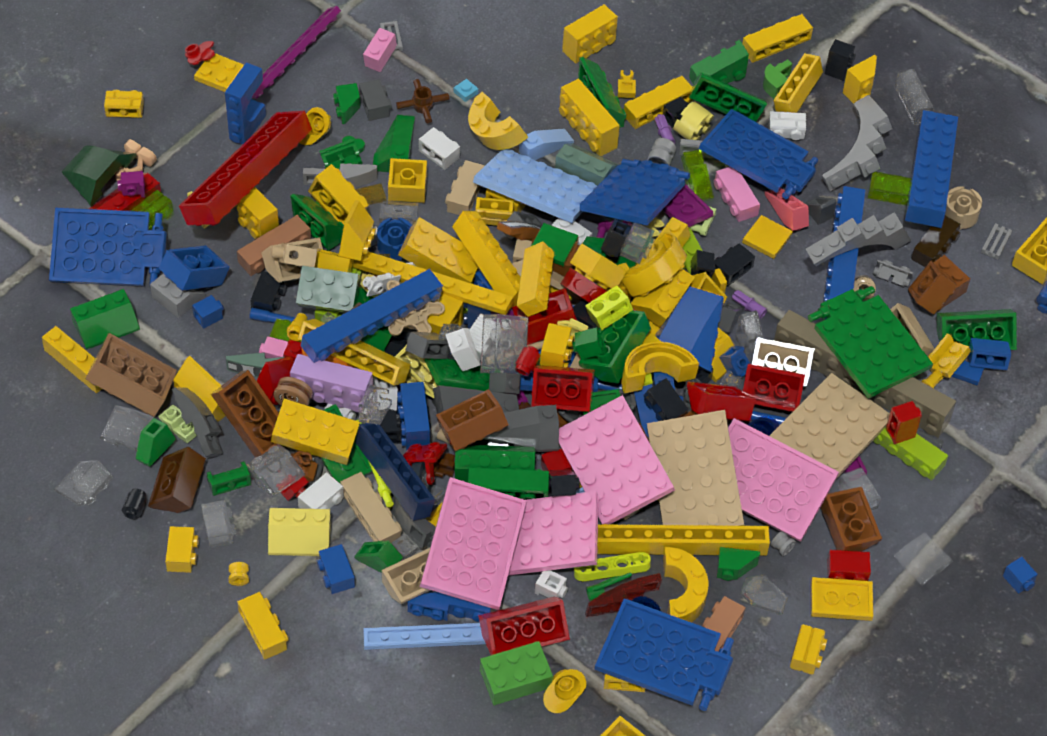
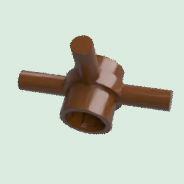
M415 79L413 81L415 91L412 99L396 102L397 109L414 107L416 112L424 115L426 123H431L430 110L433 103L449 100V94L432 96L431 90L428 87L422 86L419 79Z

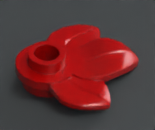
M207 41L199 46L197 44L187 46L185 48V56L188 59V63L197 65L201 60L207 61L213 58L215 52L210 48L214 45V42Z

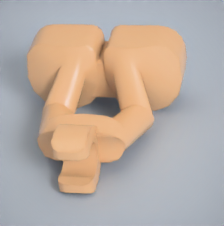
M129 139L124 144L125 152L137 154L135 159H138L137 167L129 169L121 166L115 173V176H117L116 181L121 180V172L143 171V164L151 167L157 161L156 155L149 149L141 147L140 144Z

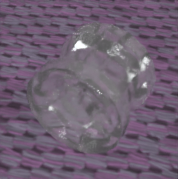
M727 371L720 385L736 386L739 388L743 377L735 376L733 372Z

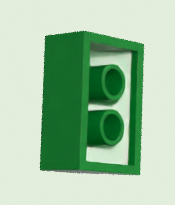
M298 194L290 195L293 217L298 215L309 226L312 237L320 238L322 245L328 251L341 243L344 229L342 222H338L329 211L326 212L321 207L319 202L314 201L310 197Z
M124 289L70 308L72 322L86 350L103 344L109 333L120 338L140 330L131 302Z

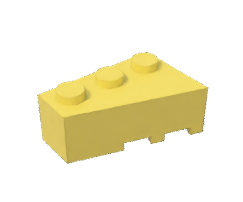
M405 346L395 356L411 365L405 382H424L425 394L434 398L433 389L438 385L425 362L426 358H421L406 351Z

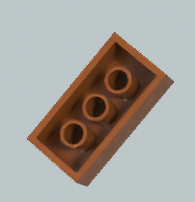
M249 370L240 371L211 393V396L255 458L264 457L279 445L271 442L279 413Z

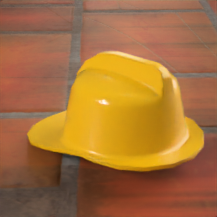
M314 107L306 113L312 130L307 134L306 138L299 142L300 144L311 145L329 131L331 116L320 107Z
M564 669L554 675L552 683L547 687L543 697L544 706L548 711L562 713L573 705L586 688L587 682L583 673L575 669Z

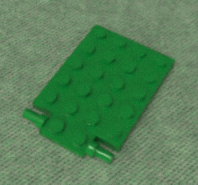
M873 286L857 291L851 289L821 303L818 311L808 315L810 322L819 318H828L815 324L814 329L867 398H871L921 374L933 366L932 361L879 295L862 302L866 296L875 293Z

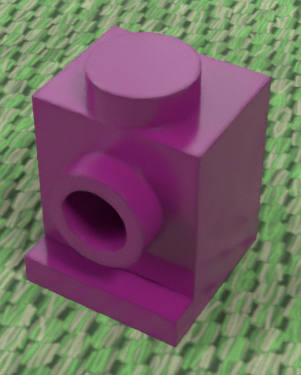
M143 171L121 172V180H117L118 191H122L123 195L141 194V197H145Z

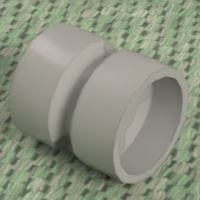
M666 138L656 139L647 160L670 166L676 152L675 144Z

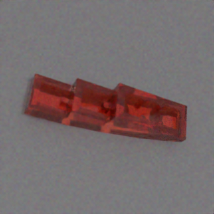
M660 573L628 581L604 592L588 603L585 612L586 617L618 612L624 598L633 602L641 601L645 592L659 590L662 582Z

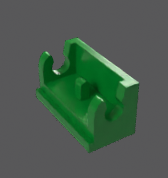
M354 139L319 151L325 168L331 164L337 169H340V164H363Z
M245 461L241 462L242 466L240 468L213 476L211 472H206L207 481L213 496L251 485L250 473Z

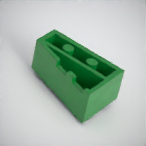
M740 39L735 42V46L727 50L726 48L721 49L720 54L714 57L708 56L690 67L689 74L691 82L694 84L700 72L725 83L745 78L749 53Z

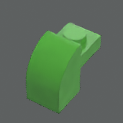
M788 59L783 63L777 64L776 67L769 64L765 69L763 88L773 99H775L788 79L787 77L791 74L793 63Z

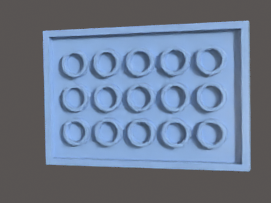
M512 149L501 150L473 179V183L570 223H573L583 212L580 211V203L597 187L593 182L579 179L578 176L567 174L558 168H552L544 162L535 161L529 156L514 152Z

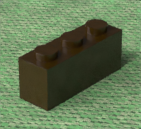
M945 215L942 227L931 226L915 246L911 260L926 267L930 261L935 262L942 257V254L947 253L951 248V243L958 240L961 234L959 232L961 224Z

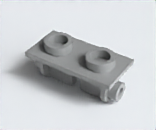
M877 260L879 268L875 267L873 272L877 278L889 281L891 275L894 276L892 283L902 287H908L911 281L908 278H913V272H910L909 268L904 266L899 268L888 260Z

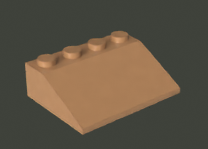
M109 333L85 379L91 384L106 390L109 394L119 397L127 404L133 405L154 417L166 399L177 370Z

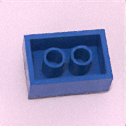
M206 245L166 250L159 266L164 275L171 279L181 290L222 285L230 268L227 263Z
M424 382L401 383L400 391L397 392V411L402 430L401 445L402 447L405 446L407 451L413 444H421V446L430 444V428Z

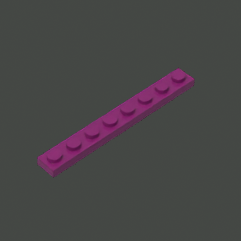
M337 5L327 8L263 73V82L252 98H259L263 94V90L270 87L274 83L273 80L285 72L284 68L293 64L295 57L306 51L305 47L312 44L317 39L316 36L323 33L327 29L326 26L337 19V15L341 12Z

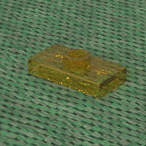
M382 184L355 189L359 195L365 197L369 205L386 201Z

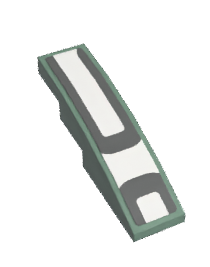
M264 353L226 356L227 370L236 373L249 370L254 377H258L265 362L284 357L265 359Z

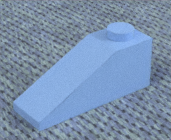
M565 129L533 131L527 134L528 138L519 144V153L537 160L561 149L564 144L574 143V140Z

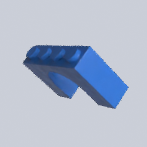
M247 62L225 91L229 139L242 145L254 134L266 117L265 104L251 99L263 82L262 68Z

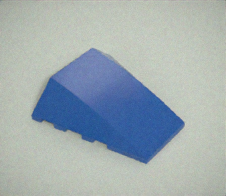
M689 287L655 336L662 342L672 343L686 349L698 360L699 369L712 373L713 366L711 364L712 358L715 355L714 346L715 340L718 337L717 328L718 322L721 319L724 297Z

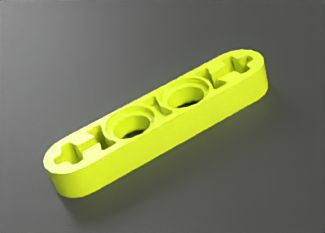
M645 552L599 558L597 559V565L574 567V577L578 581H590L621 576L630 572L632 574L645 572L651 567V557ZM625 563L627 564V566L619 567L617 566V564ZM600 566H605V567H607L608 569H606V570H599V569H597V568L600 567Z

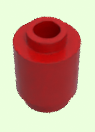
M533 346L523 347L515 363V370L522 375L529 376L541 356L538 353L539 350Z

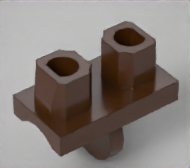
M445 453L443 459L439 458L437 462L433 463L434 481L436 476L441 478L444 475L452 478L454 476L455 455Z

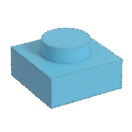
M465 79L453 88V92L466 102L478 94V88L468 79Z

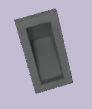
M816 197L805 203L808 205L809 215L818 225L833 218L836 207L835 198Z

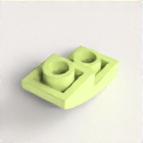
M171 405L158 417L168 425L175 435L184 442L189 443L197 436L194 432V426L186 425L182 419L180 409Z

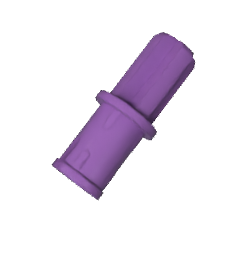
M658 114L655 117V122L659 129L658 134L675 144V139L671 133V126L668 125L664 115Z
M739 290L733 293L732 299L743 306L744 310H749L760 319L767 313V308L757 303L755 298H750Z

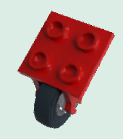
M433 442L422 446L421 444H413L403 455L429 492H431L432 482H434L433 463L437 462L446 450L447 443Z

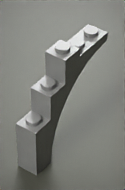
M870 95L853 103L861 120L860 132L853 148L834 168L822 175L829 191L836 189L860 174L867 177L880 169L875 155L886 149L882 134L890 131L892 126L886 113Z
M894 212L879 222L874 215L859 224L851 218L838 226L837 231L806 248V251L815 266L828 259L855 248L874 244H886L896 250L912 240Z

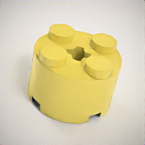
M691 102L682 111L681 115L683 116L680 121L677 119L673 130L685 139L699 140L702 133L706 134L711 128L709 123L713 120L714 115L698 103Z

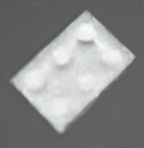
M502 314L483 315L480 373L520 374L515 370V363L523 347H527L528 317Z

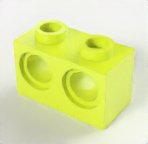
M617 285L585 305L591 320L601 330L633 311L628 296Z

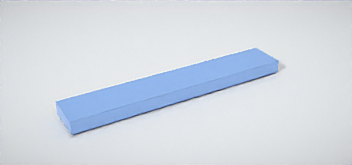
M480 623L364 628V650L486 644L482 637Z

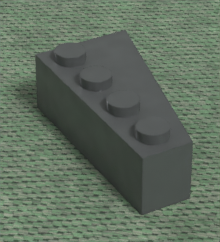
M439 385L433 389L437 414L484 391ZM491 392L501 405L504 413L519 410L517 395Z

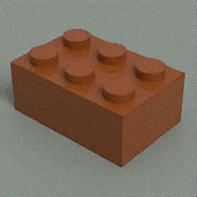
M489 389L436 415L443 434L455 451L463 449L475 441L482 440L487 435L498 432L509 425L501 405Z

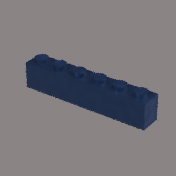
M372 421L359 424L355 443L410 518L415 521L430 517L435 498L379 423Z

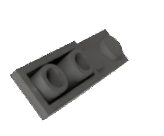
M173 388L174 398L182 413V419L186 425L194 426V432L198 436L205 457H218L223 454L216 437L222 431L207 405L188 388Z
M394 496V505L391 507L392 512L403 531L420 548L431 547L436 527L425 518L413 521Z

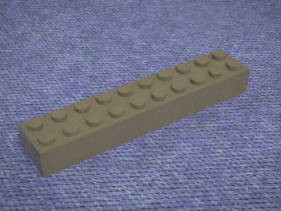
M788 310L777 324L774 341L813 348L812 370H816L826 377L833 373L866 396L814 329L815 323ZM914 377L868 398L890 412L892 407L913 401L922 413L919 428L937 438L940 437L950 423L956 400Z

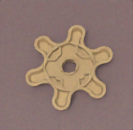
M390 280L386 288L390 290L400 285V283L396 280ZM428 302L421 309L409 312L406 317L394 320L389 325L388 331L392 336H398L404 328L408 327L416 329L417 332L431 333L432 328L427 322V317L441 315L445 307L441 302Z

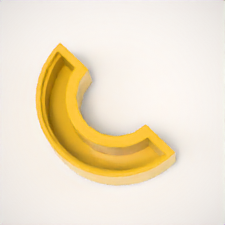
M481 92L474 98V102L469 110L468 122L471 130L483 145L494 150H505L517 146L528 138L521 126L510 116L503 121L495 122L496 117L501 112L486 94Z
M664 233L654 243L657 248L656 253L645 262L631 267L626 272L622 282L632 297L647 295L650 290L663 283L670 282L674 278L673 275L684 268L687 254L673 233Z
M649 342L633 349L627 356L621 381L623 392L629 393L642 390L645 375L651 372L667 373L674 377L677 382L695 379L699 362L689 351L672 343Z
M665 547L663 555L664 577L674 578L685 589V593L682 596L669 600L667 614L692 623L700 616L706 603L708 593L707 573L702 564L690 553L678 548Z

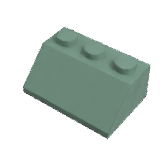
M573 143L564 144L556 155L555 168L561 169L567 174L578 176L579 179L593 182L597 186L619 165Z

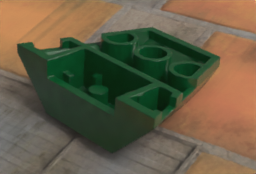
M87 145L62 170V174L92 207L103 195L101 191L103 186L121 166L126 168L137 154Z

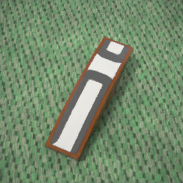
M517 221L498 222L497 225L498 230L520 240L532 241V244L541 229L537 226Z

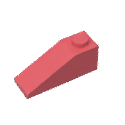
M782 188L777 193L773 190L765 191L766 198L784 225L794 231L809 226L808 205L793 195L788 199H784L782 194L785 190Z

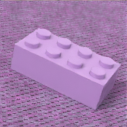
M297 354L290 371V377L300 379L311 387L313 391L312 400L319 403L336 404L337 407L348 408L355 412L367 413L374 395L372 372L324 360L313 363L308 356Z

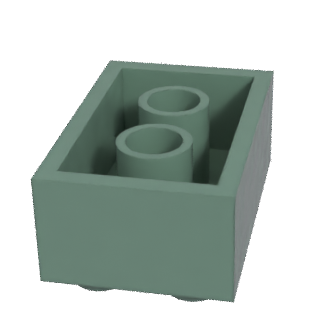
M302 266L296 304L299 307L346 313L357 304L361 277L356 273Z

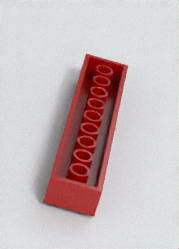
M305 110L276 112L179 205L186 224L195 226L210 224L214 226L220 223L221 219L229 214L230 210L239 204L240 200L248 195L254 186L260 183V180L267 176L284 157L288 156V153L297 147L302 139L307 137L312 127Z

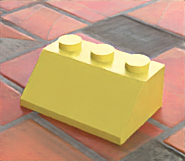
M270 508L268 555L319 556L320 550L327 549L330 546V509Z

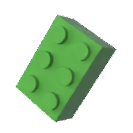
M539 641L480 659V672L493 706L546 690L553 680L552 672Z

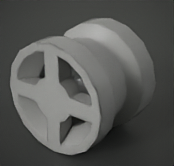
M782 531L771 542V546L777 548L782 556L787 555L796 544L793 538H789Z

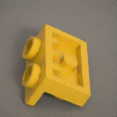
M946 334L928 356L933 363L930 369L933 373L934 370H938L944 377L950 378L971 352L969 346L953 341L952 336Z

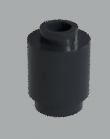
M134 488L127 494L122 507L125 517L135 519L141 516L147 501L146 493L143 490Z

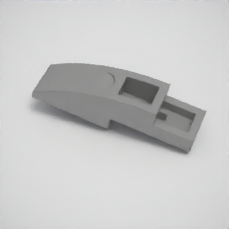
M340 164L339 170L342 176L351 182L354 188L377 180V165ZM303 168L304 185H311L315 176L324 169Z

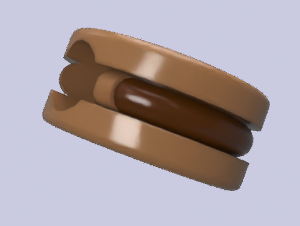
M294 377L281 378L278 382V387L274 391V398L281 406L284 399L308 406L313 396L311 387L304 381Z

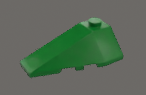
M397 115L373 157V165H377L378 172H389L391 158L410 159L415 116Z

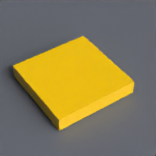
M761 215L745 235L742 243L775 259L792 236L793 231Z

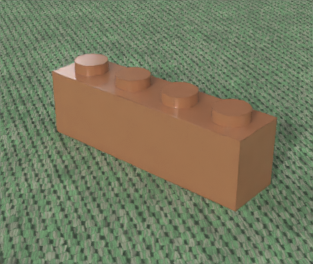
M296 215L237 251L238 263L250 276H253L265 268L261 252L272 245L311 239V229Z
M725 596L721 602L717 601L712 609V616L707 617L702 627L721 633L715 649L718 652L720 648H723L726 638L732 637L742 621L746 607Z

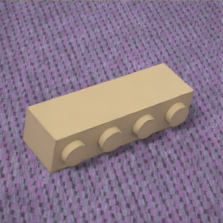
M359 472L340 482L343 486L344 498L373 542L389 541L394 545L401 541L402 528L397 521L394 522L390 509L384 507L381 496L378 492H374L368 477L365 478L362 472Z

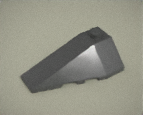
M556 405L534 406L506 412L504 415L509 425L484 438L485 440L498 443L515 444L514 446L535 447L537 452L558 451L559 419Z

